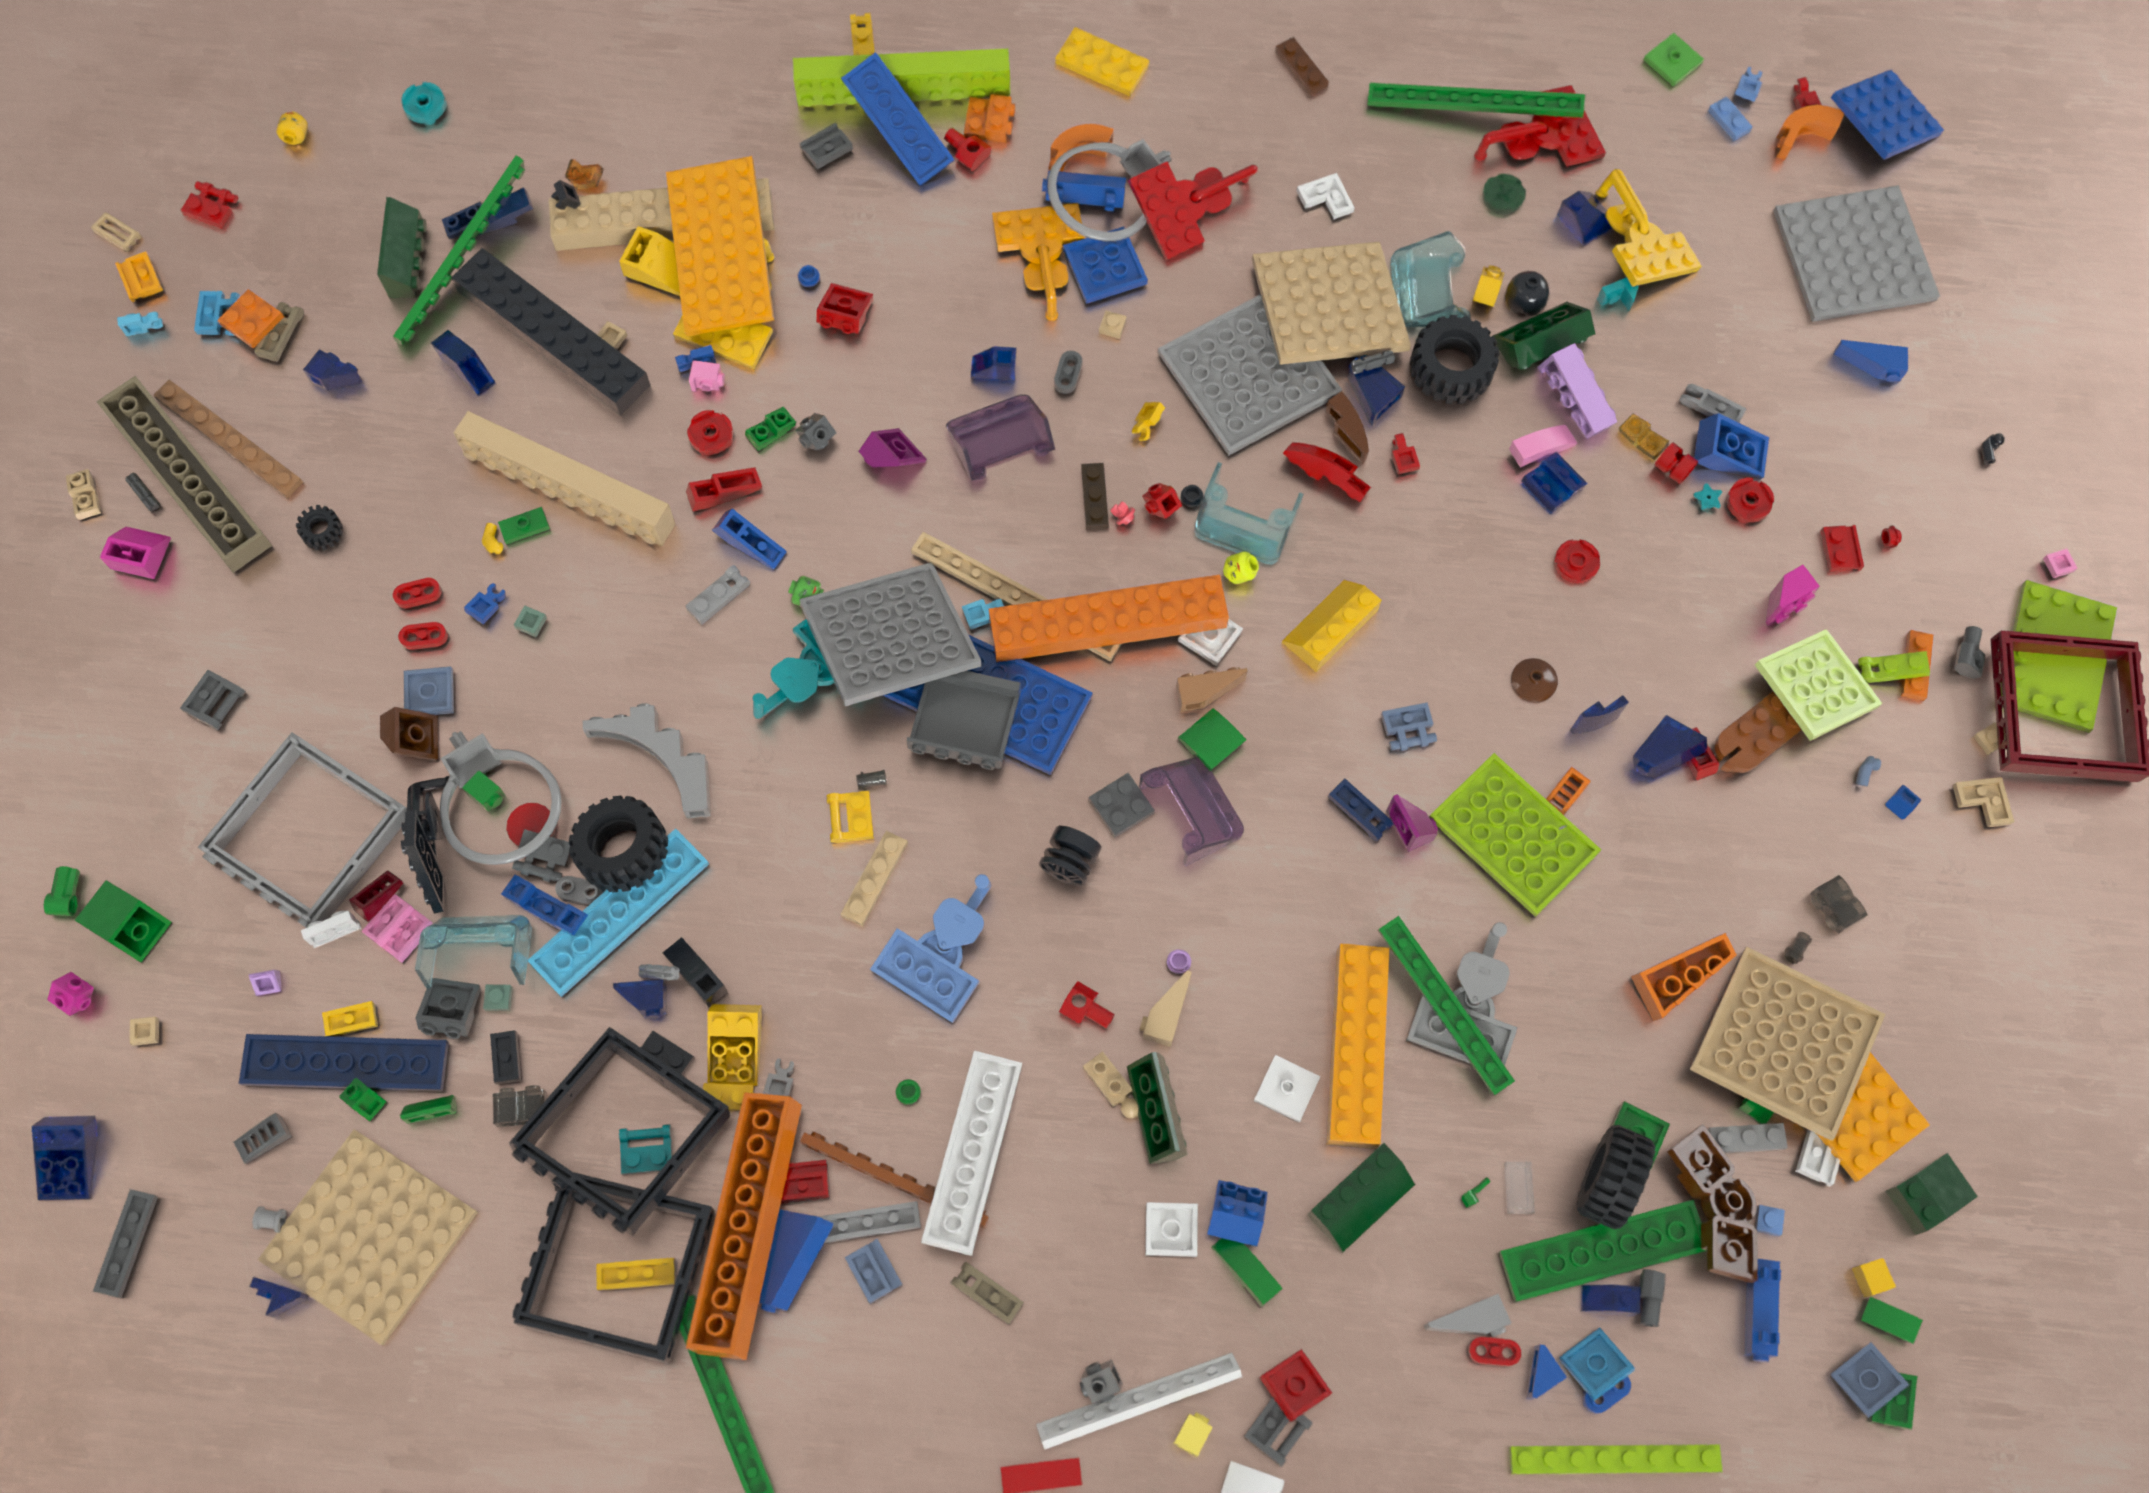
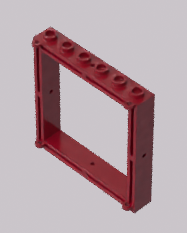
M2004 630L1999 631L1990 639L2000 771L2140 782L2149 777V739H2147L2146 729L2148 720L2145 716L2144 705L2146 698L2143 694L2142 683L2144 677L2141 673V652L2139 651L2138 642ZM2013 651L2116 660L2126 762L2021 754ZM1999 661H2000L2001 674L1999 673ZM2000 683H2002V695H2003V696H2001ZM2003 727H2005L2006 740H2004V728H2003Z

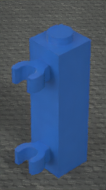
M1048 170L1047 179L1043 178L1042 192H1046V201H1050L1048 177L1051 170ZM1058 172L1056 187L1061 203L1105 206V210L1114 211V207L1123 208L1126 178Z
M1758 1259V1281L1754 1283L1746 1282L1744 1355L1753 1356V1361L1769 1362V1358L1778 1356V1344H1780V1261Z

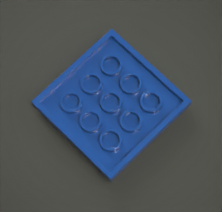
M1891 69L1837 90L1830 97L1883 159L1939 137L1944 132L1939 122L1927 111L1925 106L1920 103L1912 91L1905 86L1898 75Z

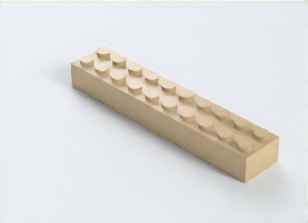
M769 178L756 179L763 231L775 230ZM668 187L578 196L581 205L576 209L567 206L566 209L560 210L555 207L559 201L552 198L549 199L550 233L556 251L629 244L638 226L659 233L668 240H674Z
M467 411L454 431L458 445L464 452L463 455L469 460L483 462L487 468L491 470L498 469L510 479L514 480L517 478L529 488L534 489L536 487L551 498L558 497L570 507L577 506L589 516L593 517L596 515L611 526L615 524L622 527L630 535L637 534L649 544L654 545L656 543L663 546L676 524L668 503L472 412Z

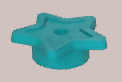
M1708 483L1704 484L1702 491L1693 494L1698 499L1701 510L1712 507L1719 509L1721 507L1718 498L1721 496L1722 490H1713Z

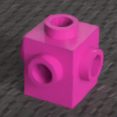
M69 972L52 981L47 1000L71 1016L88 1008L91 1003L94 987L73 972Z

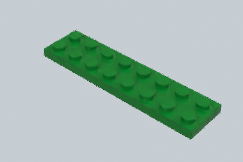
M1694 1200L1633 1215L1619 1229H1611L1599 1224L1501 1250L1499 1255L1515 1303L1702 1253L1707 1250L1701 1249L1702 1223Z

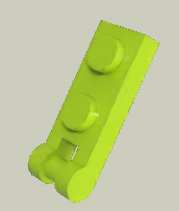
M1927 651L1880 657L1865 656L1858 659L1859 668H1862L1861 676L1867 683L1930 676ZM1878 667L1879 672H1873L1871 668Z

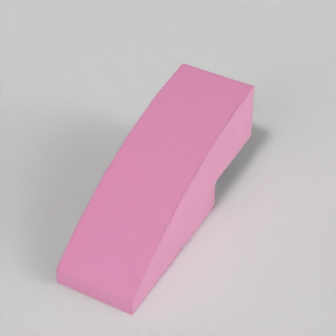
M1566 425L1542 429L1513 440L1509 450L1518 465L1522 467L1535 460L1540 462L1577 445V441Z

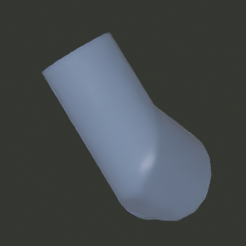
M1868 756L1859 768L1855 784L1868 787L1872 770L1877 771L1880 769L1881 760L1874 758V756Z

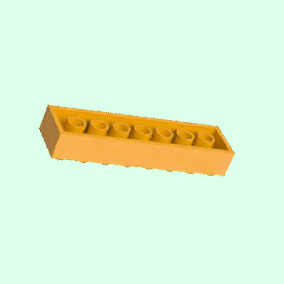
M1340 943L1336 952L1326 1145L1377 1149L1381 1145L1389 948Z

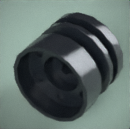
M1056 826L1050 838V845L1053 848L1045 849L1044 857H1041L1039 866L1046 873L1062 882L1074 886H1084L1087 881V875L1091 873V868L1088 864L1096 862L1102 846L1098 841L1082 831L1068 826Z

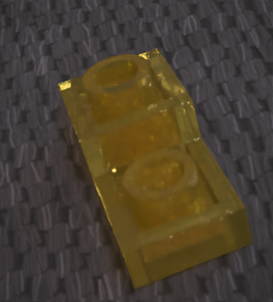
M1634 413L1619 427V431L1636 448L1653 460L1669 446V440L1652 431L1651 424Z

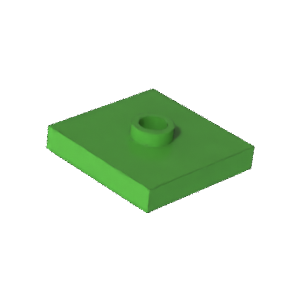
M1673 33L1647 53L1643 60L1674 87L1703 63L1704 58Z

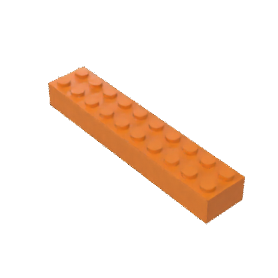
M1220 574L989 608V623L996 662L1227 628L1229 619Z
M744 1092L686 1344L687 1349L697 1354L739 1360L747 1359L802 1105L791 1096Z

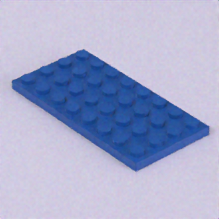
M969 635L981 659V667L967 671L1021 683V694L1005 754L1051 775L1090 702L1093 692L1022 659L996 662L994 646ZM925 683L883 696L917 712Z

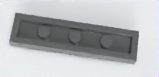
M130 1189L93 1292L122 1298L158 1196Z

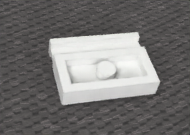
M339 911L332 914L331 918L310 923L307 928L301 930V933L306 942L317 948L361 929L359 920L349 911Z
M1808 1129L1796 1172L1818 1182H1824L1830 1187L1834 1185L1840 1160L1834 1157L1830 1147L1826 1146L1815 1132Z

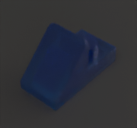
M253 1277L249 1286L258 1289L256 1295L271 1299L265 1314L269 1317H276L307 1301L309 1298L308 1294Z

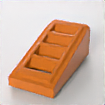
M1571 766L1546 800L1551 803L1550 801L1554 798L1564 807L1561 810L1551 803L1559 812L1565 815L1591 783V780ZM1570 777L1580 783L1581 786L1578 788L1569 781ZM1566 784L1575 791V794L1572 795L1563 786ZM1560 791L1570 800L1566 802L1556 794Z

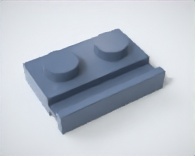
M878 1239L845 1257L869 1304L903 1285Z

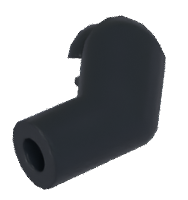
M1992 434L1982 443L1981 449L1984 464L1990 465L1996 462L1994 451L2004 444L2005 437L2003 434Z

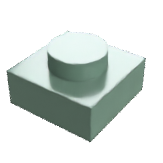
M524 605L514 623V627L537 637L547 616Z
M486 984L483 1009L485 1011H510L513 987L511 985Z

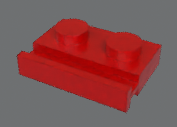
M1846 525L1823 527L1820 532L1828 571L1862 570L1864 562L1856 525L1846 527Z
M827 1160L789 1163L781 1203L829 1198Z

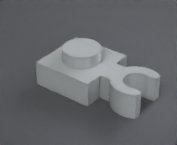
M778 1058L776 1060V1075L768 1074L763 1094L790 1095L793 1079L788 1078V1076L794 1071V1062L790 1061L789 1067L782 1069L780 1067L781 1059Z

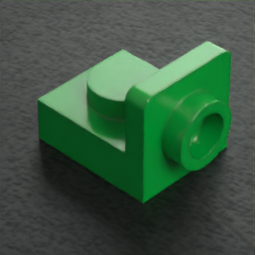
M355 1078L339 1096L342 1101L368 1121H371L387 1102L358 1078Z

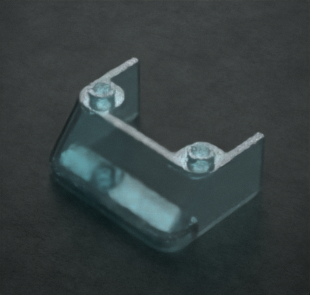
M1218 462L1206 488L1195 521V535L1204 541L1236 553L1249 552L1260 562L1266 564L1276 563L1281 557L1300 511L1304 494L1299 493L1292 511L1283 508L1275 509L1270 514L1268 520L1225 505L1228 492L1222 485L1218 484L1222 463Z
M523 915L440 918L426 927L420 934L415 971L424 986L431 988L437 948L448 943L497 942L503 947H512L510 968L519 985H525L532 926L528 918Z

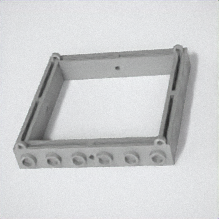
M291 732L198 848L204 852L202 857L212 865H215L217 862L223 866L221 870L232 878L235 875L242 878L240 881L242 885L251 891L257 888L261 891L259 894L261 898L270 904L276 901L280 904L279 910L289 917L294 913L299 917L297 922L307 928L310 923L327 920L334 914L401 829V824L405 822L407 808ZM300 755L387 811L311 909L224 851L225 847Z

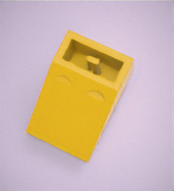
M638 226L619 261L623 276L680 296L674 243L659 233Z
M711 1005L707 1014V1083L758 1085L762 1005Z

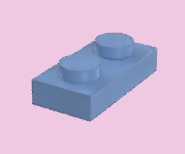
M1727 96L1710 105L1708 112L1733 141L1748 134L1753 128Z

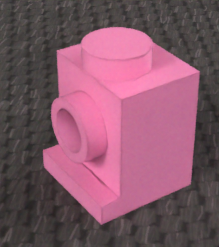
M693 361L689 377L692 391L696 392L697 388L704 391H719L720 386H724L725 373H722L720 364Z

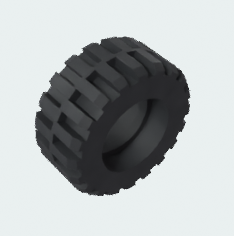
M1450 315L1449 318L1442 316L1438 317L1436 322L1434 320L1430 321L1426 328L1421 329L1411 354L1410 371L1412 377H1416L1414 381L1418 387L1422 386V392L1427 396L1431 394L1434 396V400H1445L1447 404H1452L1453 401H1457V404H1462L1466 402V399L1469 401L1476 399L1478 394L1482 395L1487 387L1490 386L1499 362V348L1496 346L1497 341L1495 337H1490L1491 331L1487 327H1481L1479 321L1469 320L1470 317L1467 316L1458 318L1457 315ZM1446 348L1457 349L1468 355L1474 366L1463 371L1451 370L1437 360L1435 353Z
M621 795L613 796V799L610 800L608 798L601 799L597 805L593 803L588 807L589 810L586 813H581L578 817L579 822L574 823L571 829L573 835L569 836V853L573 863L591 885H595L600 890L607 889L609 892L615 893L618 892V889H621L622 892L630 891L631 887L636 886L638 888L643 885V881L654 877L656 869L660 870L663 865L661 860L666 858L668 852L666 849L668 837L666 836L664 826L651 807H648L645 802L636 800L635 797L625 796V799ZM622 831H637L634 842L625 852L614 857H601L605 843L612 836Z
M1613 1125L1607 1129L1596 1147V1151L1590 1160L1581 1184L1577 1210L1582 1216L1611 1229L1622 1228L1627 1223L1644 1191L1646 1181L1650 1175V1169L1653 1165L1655 1145L1650 1138L1620 1125Z

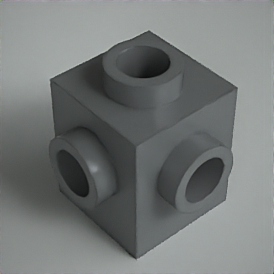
M817 413L804 418L800 422V426L795 430L799 435V442L805 448L814 450L826 447L829 443L828 440L837 433L827 418Z
M1112 1359L1102 1364L1095 1362L1087 1366L1081 1378L1082 1382H1080L1084 1396H1089L1092 1403L1099 1400L1100 1403L1111 1400L1115 1393L1121 1391L1123 1385Z

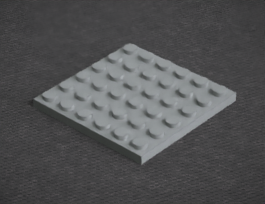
M1899 185L1775 206L1773 212L1812 322L1937 301L1940 297Z
M1261 294L1158 348L1159 356L1228 455L1322 406L1343 391L1321 360L1279 364Z
M932 562L800 599L802 611L845 706L981 667V659Z

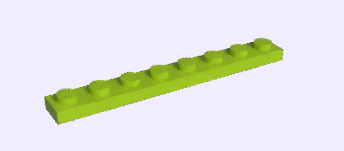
M1720 1444L1509 1447L1511 1474L1723 1472Z

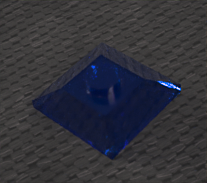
M1579 190L1562 201L1557 217L1583 246L1612 229L1606 218L1607 210L1591 192Z

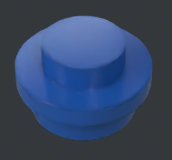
M811 265L803 266L798 272V281L805 287L815 286L820 280L819 271Z

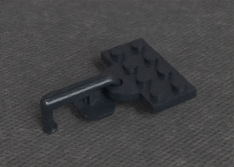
M449 776L416 782L409 786L407 790L405 822L401 824L404 840H401L402 852L404 855H408L411 872L415 871L418 888H423L426 905L430 904L434 914L444 912V874L437 861L435 840L443 839V828L440 811L431 792H426L425 794L426 810L423 811V792L444 788Z

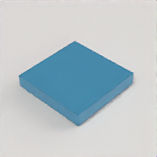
M1598 1328L1560 1356V1362L1593 1401L1635 1371V1367L1601 1328Z

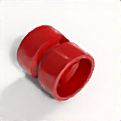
M1672 442L1660 455L1654 466L1663 473L1669 472L1670 478L1680 485L1693 471L1699 461L1690 454L1684 455L1683 449Z

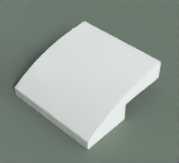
M1231 1461L1221 1493H1281L1285 1481Z

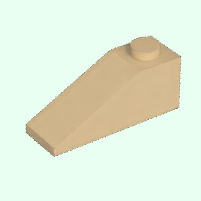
M1186 971L1152 1007L1148 1017L1143 1016L1139 1029L1144 1031L1142 1039L1171 1047L1192 974L1191 971Z

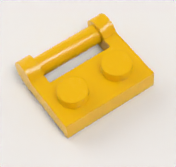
M869 791L842 794L830 793L826 795L827 804L830 806L832 828L830 842L841 843L874 839ZM846 803L849 832H841L839 804Z

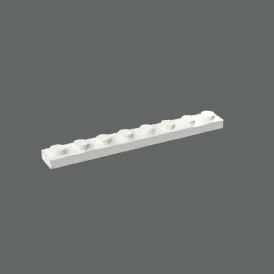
M1229 1353L1117 1394L1107 1402H1095L1038 1423L1036 1426L1043 1447L1047 1449L1241 1378V1370L1233 1353Z

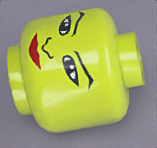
M1243 551L1226 558L1223 572L1225 577L1233 584H1241L1255 578L1259 564L1255 556Z

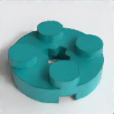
M422 82V85L415 86V84L411 85L404 91L401 98L403 110L407 117L414 122L424 123L425 125L434 124L436 119L444 113L447 106V101L440 87L430 82ZM428 100L426 105H420L419 103L420 101L425 102Z

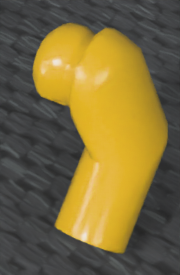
M486 523L482 545L491 554H501L504 545L501 542H497L495 538L497 525Z

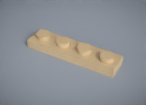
M885 831L841 912L842 917L862 927L864 926L908 844L907 840L889 831Z

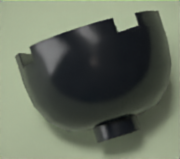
M1536 271L1518 273L1511 279L1506 288V303L1517 314L1520 312L1529 317L1538 315L1545 309L1550 299L1549 283L1542 274Z

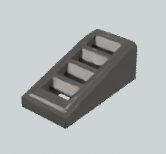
M274 1113L233 1143L243 1162L247 1164L292 1136L281 1115ZM272 1126H274L277 1131L276 1135H273L270 1129ZM264 1131L269 1138L266 1142L261 1134ZM254 1137H257L261 1144L258 1148L252 1139ZM245 1142H248L252 1149V1152L249 1154L243 1145Z

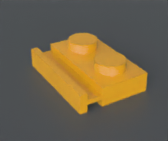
M146 251L129 257L120 264L119 262L115 263L132 303L137 298L141 297L143 299L163 291L150 256Z

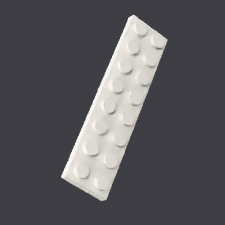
M974 1051L921 1243L972 1256L1022 1067L1021 1062Z

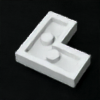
M1337 173L1297 186L1296 192L1305 209L1325 202L1333 219L1354 212L1355 207Z

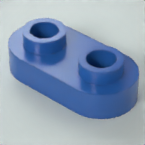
M1627 1376L1621 1381V1389H1617L1614 1386L1601 1396L1602 1402L1600 1405L1596 1404L1585 1391L1582 1398L1585 1408L1595 1414L1608 1410L1630 1392L1631 1381Z

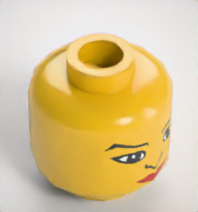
M286 112L279 118L276 133L283 142L298 145L306 137L308 123L301 114Z

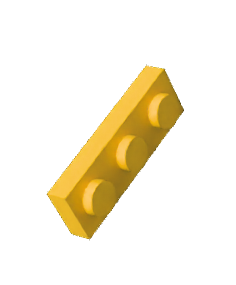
M675 1258L596 1264L597 1291L669 1286L676 1283Z

